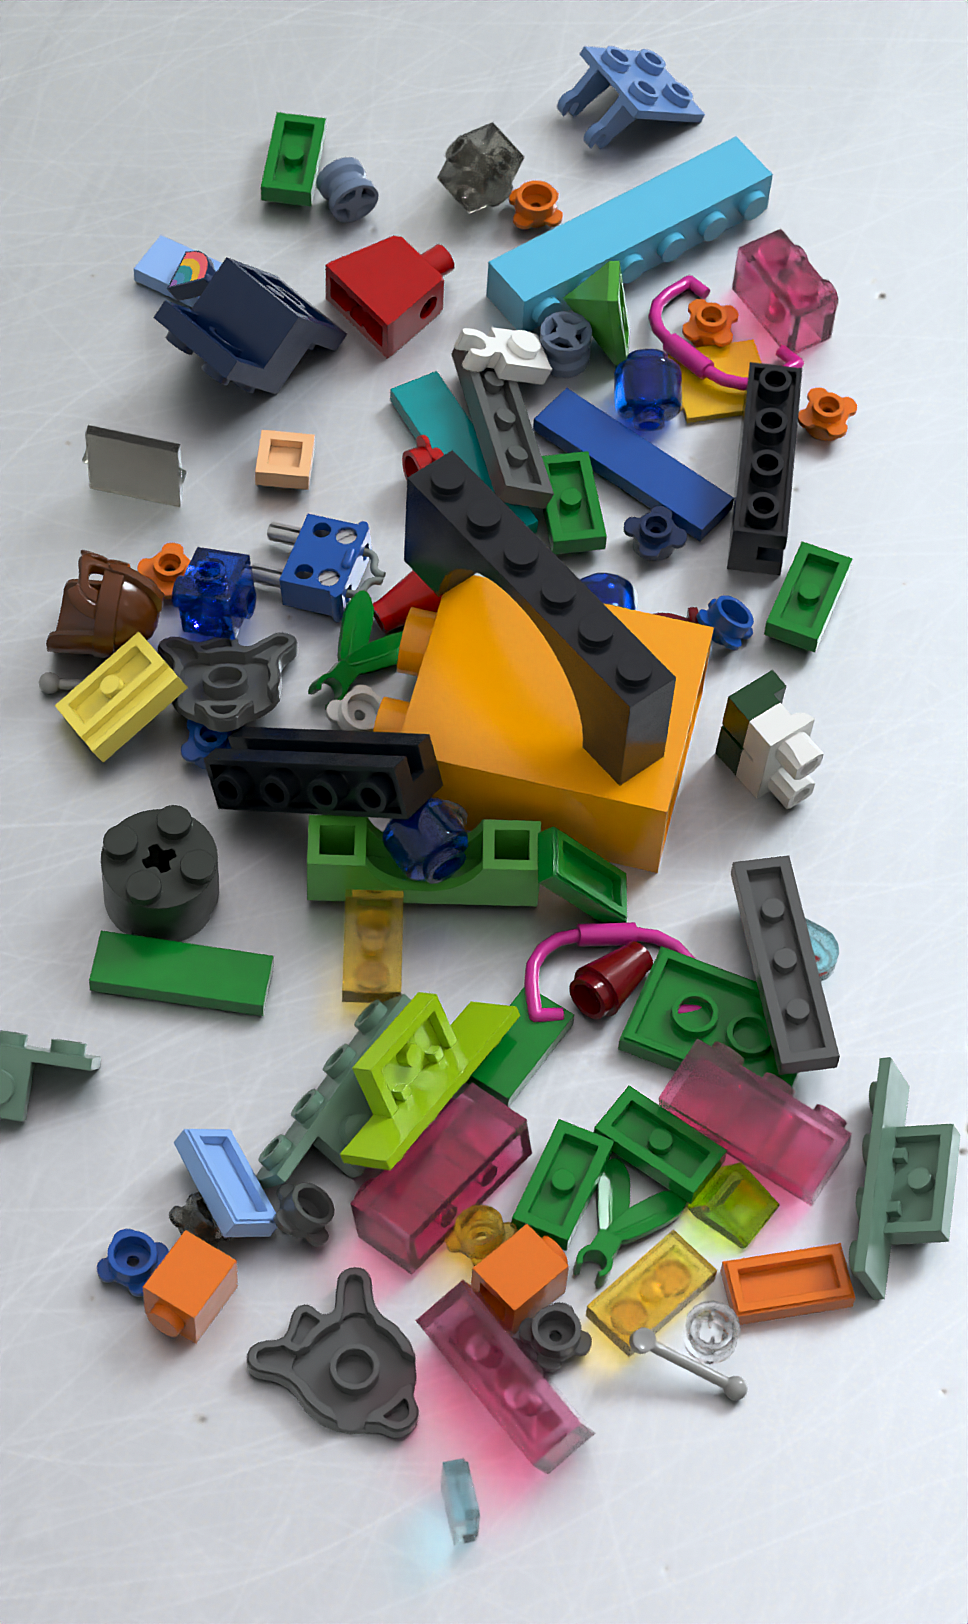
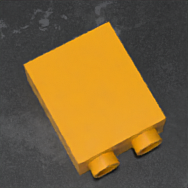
M473 575L442 595L438 612L411 607L400 642L397 672L417 677L410 702L384 696L373 728V732L430 734L443 786L411 818L469 831L476 828L483 819L541 821V831L554 826L608 862L658 873L703 694L714 627L604 604L676 677L664 757L619 786L583 748L582 724L577 703L568 679L553 650L526 612L503 589L486 577Z

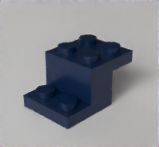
M228 257L225 258L192 309L165 300L153 317L169 331L165 338L173 346L188 355H192L195 352L205 361L201 368L206 374L226 386L232 381L249 393H254L256 389H261L277 394L307 349L313 350L316 345H320L336 351L347 336L345 331L278 276Z

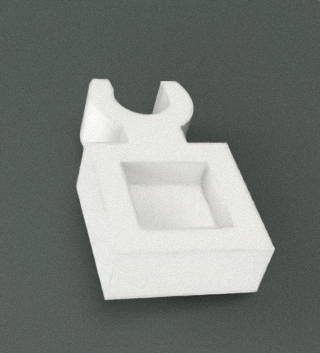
M491 327L489 333L485 335L478 330L466 328L462 329L454 343L455 349L469 351L462 362L463 368L469 371L480 372L486 367L494 368L498 379L541 385L545 383L552 371L536 333Z

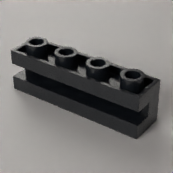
M754 362L749 364L741 420L727 569L779 576L781 574L783 554L788 538L803 368Z
M241 726L228 737L231 749L215 748L203 759L218 809L409 819L443 786L430 734Z

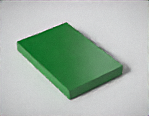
M661 946L619 1039L618 1050L783 1112L799 1073L779 1075L757 982ZM684 1004L702 1007L695 1011L678 1014V1009Z

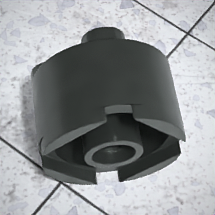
M169 805L162 809L142 811L129 816L118 825L108 829L105 833L101 851L104 904L108 916L119 930L129 935L135 933L144 937L179 942L192 937L205 927L210 920V914L219 896L218 853L210 832L198 820L191 817L190 812L186 808L178 805Z

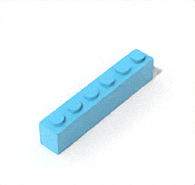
M735 136L489 261L486 296L516 330L530 332L540 327L549 315L560 311H571V308L563 298L607 262L620 261L623 283H631L639 278L642 273L659 264L674 261L688 249L704 241H712L718 238L725 230L745 220L757 218L768 208L773 174Z

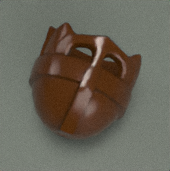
M81 550L82 556L78 560L79 577L78 579L68 580L64 586L56 631L48 635L46 640L47 651L64 654L94 655L96 658L108 659L138 631L148 641L157 629L165 594L153 581L132 569L130 563L108 559L94 552ZM91 574L103 575L102 581L89 580Z

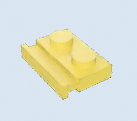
M138 631L54 706L88 745L89 749L104 763L188 687Z

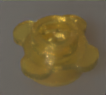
M475 1205L459 1214L455 1221V1229L450 1230L445 1236V1243L450 1252H461L471 1259L473 1266H476L518 1230L514 1223L503 1222L501 1214L495 1208L487 1205ZM481 1236H487L485 1239L477 1240Z

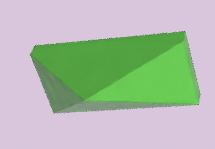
M609 261L563 299L573 312L582 315L589 321L592 328V337L618 370H625L629 366V319L620 261Z

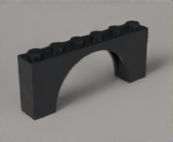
M453 450L407 477L404 561L438 597L474 574L479 573L497 584L517 602L548 642L568 679L580 714L583 748L619 786L664 757L676 677Z

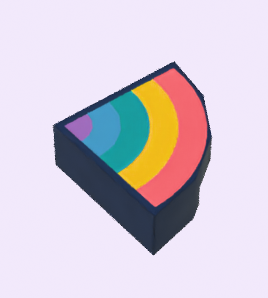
M199 250L186 251L167 290L177 301L201 296L216 273L213 262L206 254Z

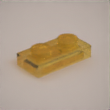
M346 889L342 1002L372 1003L375 1000H379L382 1003L401 995L404 891Z
M673 1229L587 1305L585 1316L620 1350L630 1357L635 1353L629 1344L632 1332L646 1327L656 1334L715 1281L717 1269Z

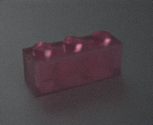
M697 1038L659 1096V1105L725 1148L727 1154L810 1206H813L850 1148L852 1133L844 1129L847 1122L836 1112L823 1105L816 1104L814 1109L795 1099L793 1097L796 1093L795 1090L779 1077L765 1073L761 1078L743 1067L742 1065L745 1062L743 1057L727 1045L715 1041L712 1046H709Z
M472 1083L457 1099L452 1098L438 1113L436 1119L422 1132L406 1151L404 1157L391 1170H383L376 1178L368 1179L358 1189L354 1200L350 1203L358 1237L412 1275L532 1154L527 1119Z
M464 1279L415 1320L534 1467L548 1475L595 1434L481 1293Z

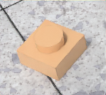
M261 430L255 469V485L309 490L315 449V435Z

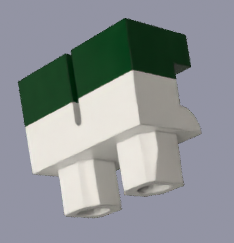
M771 670L728 696L722 721L723 726H721L715 754L756 799L771 791L786 809H790L813 793L815 782L809 774L814 772L821 764L824 753L810 738L815 719L806 713L791 715L782 705L787 686Z

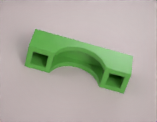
M309 815L307 900L537 906L540 887L538 883V833L541 832V821L483 819L476 828L463 836L440 842H414L395 838L382 832L373 825L368 817ZM417 845V847H416L415 849L410 850V851L407 853L408 847L413 848L414 846ZM411 855H416L418 857L417 860H413ZM397 858H400L403 863L398 862ZM434 860L433 864L427 867L415 866V864L418 863H432V861ZM405 866L409 867L405 872L402 870ZM419 867H422V869H421L420 871H418L417 873H411V872H408V871H407V870L415 871V870H417ZM425 870L428 880L418 881L411 875L419 876Z

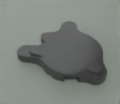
M288 633L272 634L250 646L239 645L238 639L232 634H222L203 642H194L181 637H168L161 640L157 647L158 654L188 687L172 702L176 711L189 720L204 724L208 729L219 732H229L238 729L245 723L259 719L272 711L281 699V671L298 654L297 639Z
M358 1267L348 1268L339 1275L336 1287L335 1308L331 1313L321 1314L310 1305H300L293 1311L288 1331L284 1337L277 1340L258 1342L251 1346L247 1353V1369L252 1376L257 1379L277 1382L289 1389L298 1399L306 1413L320 1425L333 1431L348 1434L381 1433L392 1438H399L411 1433L418 1423L419 1409L414 1399L417 1377L416 1355L411 1342L400 1328L385 1318L377 1309L373 1299L371 1277L365 1269Z

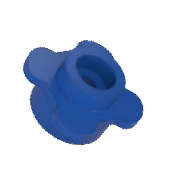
M723 595L718 599H712L708 604L709 609H701L696 615L700 625L714 627L712 641L730 650H738L742 645L741 640H748L753 635L751 627L754 623L753 616L750 610L734 597Z
M188 720L187 729L190 733L188 741L181 746V755L187 762L194 763L206 770L203 759L215 748L231 749L228 737L237 729L229 732L213 731L204 724ZM208 738H215L217 740L216 742H206Z
M122 1229L114 1234L113 1240L108 1247V1257L98 1262L97 1274L103 1282L110 1283L116 1281L128 1287L132 1295L143 1296V1286L168 1254L169 1250L165 1244L154 1242L150 1236L143 1232L134 1231L133 1229ZM136 1258L139 1263L137 1266L132 1267L127 1264L128 1260Z

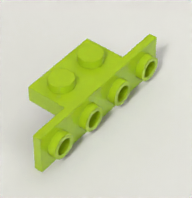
M418 992L352 1067L373 1116L340 1153L345 1164L391 1170L404 1157L406 1151L427 1126L436 1119L438 1113L459 1088L469 1080L471 1074L491 1050L500 1043L502 1037L521 1016L516 1006L470 1001L450 1025L437 994Z

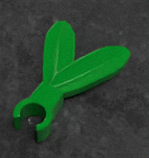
M365 590L357 592L346 604L338 642V662L326 674H323L311 683L308 695L315 694L322 689V684H327L334 692L333 700L341 701L347 694L348 687L358 675L397 665L403 632L390 634L369 643L374 607L370 595Z
M617 1158L610 1159L597 1185V1222L599 1232L590 1245L584 1246L578 1252L573 1267V1275L580 1274L583 1263L588 1261L596 1262L601 1266L602 1270L597 1273L594 1282L595 1287L603 1286L609 1278L613 1260L618 1254L621 1245L641 1239L668 1226L678 1219L687 1201L672 1191H662L630 1207V1175L623 1162Z

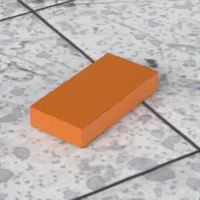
M841 1243L722 1261L720 1271L734 1326L853 1307L855 1301V1294Z

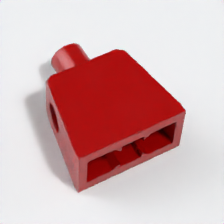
M394 235L326 264V300L388 359L441 313L444 302L443 277L454 271V261L449 251L441 244H437L424 253L419 254L403 237Z

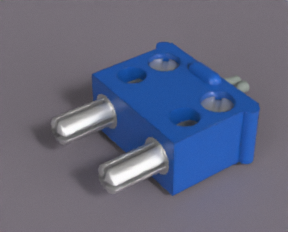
M308 513L302 528L276 522L270 523L267 530L268 540L294 547L284 569L254 563L249 571V580L254 583L280 588L282 602L285 606L333 616L334 621L340 622L342 621L346 604L352 596L361 590L367 592L372 585H382L386 572L378 569L379 558L372 550L370 527L367 522L362 521L359 524ZM370 559V570L375 577L368 578L358 588Z

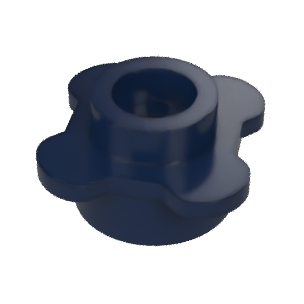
M655 506L651 509V512L639 518L629 517L624 522V533L629 537H633V549L641 558L649 561H661L668 558L675 548H682L686 544L687 533L684 529L678 528L671 519L672 512L669 508Z

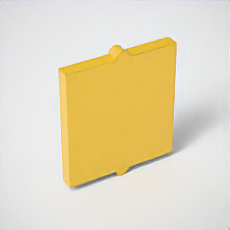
M754 339L731 342L724 347L716 345L696 347L698 351L714 362L715 368L734 376L748 377L750 362L762 363ZM666 353V360L673 379L671 392L678 395L686 423L742 415L745 390L741 391L720 386L708 378L700 379Z

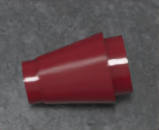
M631 941L625 946L578 968L575 972L574 980L569 986L570 996L576 1007L592 1019H601L603 1016L615 1015L646 976V973L651 970L653 959L649 951L642 944Z

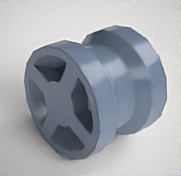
M343 157L334 160L322 169L316 179L317 189L322 197L329 201L330 211L335 219L340 222H353L363 218L375 208L378 202V191L373 183L366 179V171L360 161L353 157Z
M560 311L546 317L541 324V345L552 368L550 374L555 377L570 378L584 372L589 365V346L591 345L592 328L589 321L582 315L570 311Z

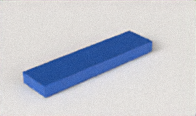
M568 388L562 391L534 418L533 431L566 453L588 451L593 471L650 509L655 506L669 508L672 512L671 519L675 525L684 529L699 541L733 508L734 497Z

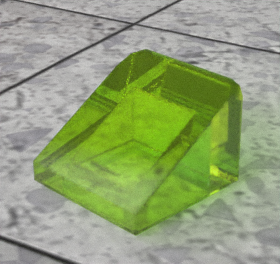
M742 1162L721 1166L692 1204L689 1203L687 1205V1208L696 1218L742 1249L749 1245L779 1208L780 1204Z

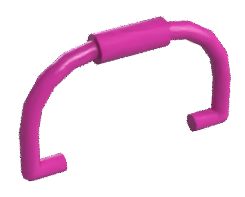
M686 275L665 288L652 300L648 314L653 334L663 343L662 349L700 379L708 378L720 386L744 391L746 389L747 377L726 374L715 368L713 361L676 333L671 334L664 327L662 321L663 307L676 296L689 289L704 300L709 296L711 290L692 275ZM781 345L777 349L776 356L786 363L783 366L803 368L804 361L785 345Z
M635 922L577 924L576 929L556 932L539 943L526 962L524 988L529 1019L533 1022L564 1020L562 1007L542 1008L538 984L542 963L548 954L560 946L577 943L579 947L622 946L631 941L653 943L694 959L696 958L677 939L659 930L637 927ZM684 1004L678 1009V1014L695 1011L702 1007Z

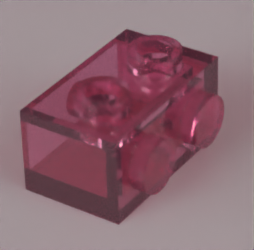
M778 229L738 247L732 289L779 347L785 345L797 354L831 338L839 297L833 284L829 280L823 279L810 264L801 246L794 244L782 229Z

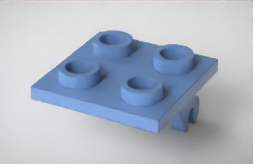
M584 46L580 56L590 67L574 88L564 93L557 103V109L563 116L569 111L575 117L609 86L612 85L618 92L619 97L601 120L590 126L586 131L584 142L589 148H592L595 143L600 149L604 148L635 119L701 123L705 117L703 111L692 100V92L672 77L665 68V61L658 54L648 49L635 51L623 50L614 46H608L607 48Z

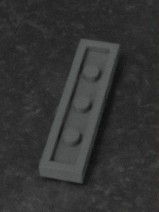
M454 348L451 355L495 494L503 502L512 505L545 509L554 493L517 381L498 379L494 368L486 367L480 372L464 369L462 362L469 351Z
M790 856L733 862L731 878L779 1075L837 1068L840 1055Z

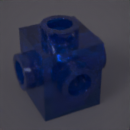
M197 547L185 574L179 575L176 578L172 592L173 606L179 608L183 632L232 640L236 639L244 619L252 617L256 606L257 595L250 555Z

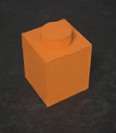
M526 1224L472 1268L470 1295L512 1337L519 1331L520 1324L524 1319H534L540 1310L548 1307L565 1293L569 1270L567 1257L552 1238L548 1236L541 1238Z
M185 1230L143 1286L144 1307L148 1320L155 1328L170 1337H177L180 1334L197 1344L238 1287L237 1260Z

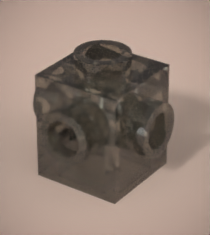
M491 122L457 137L445 152L446 161L437 180L468 213L488 205L495 207L504 202L513 190L512 182L525 157L494 122Z

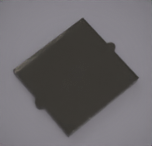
M88 425L85 432L86 450L82 461L88 464L89 488L176 507L181 506L183 501L182 483H184L187 471L182 469L181 444Z

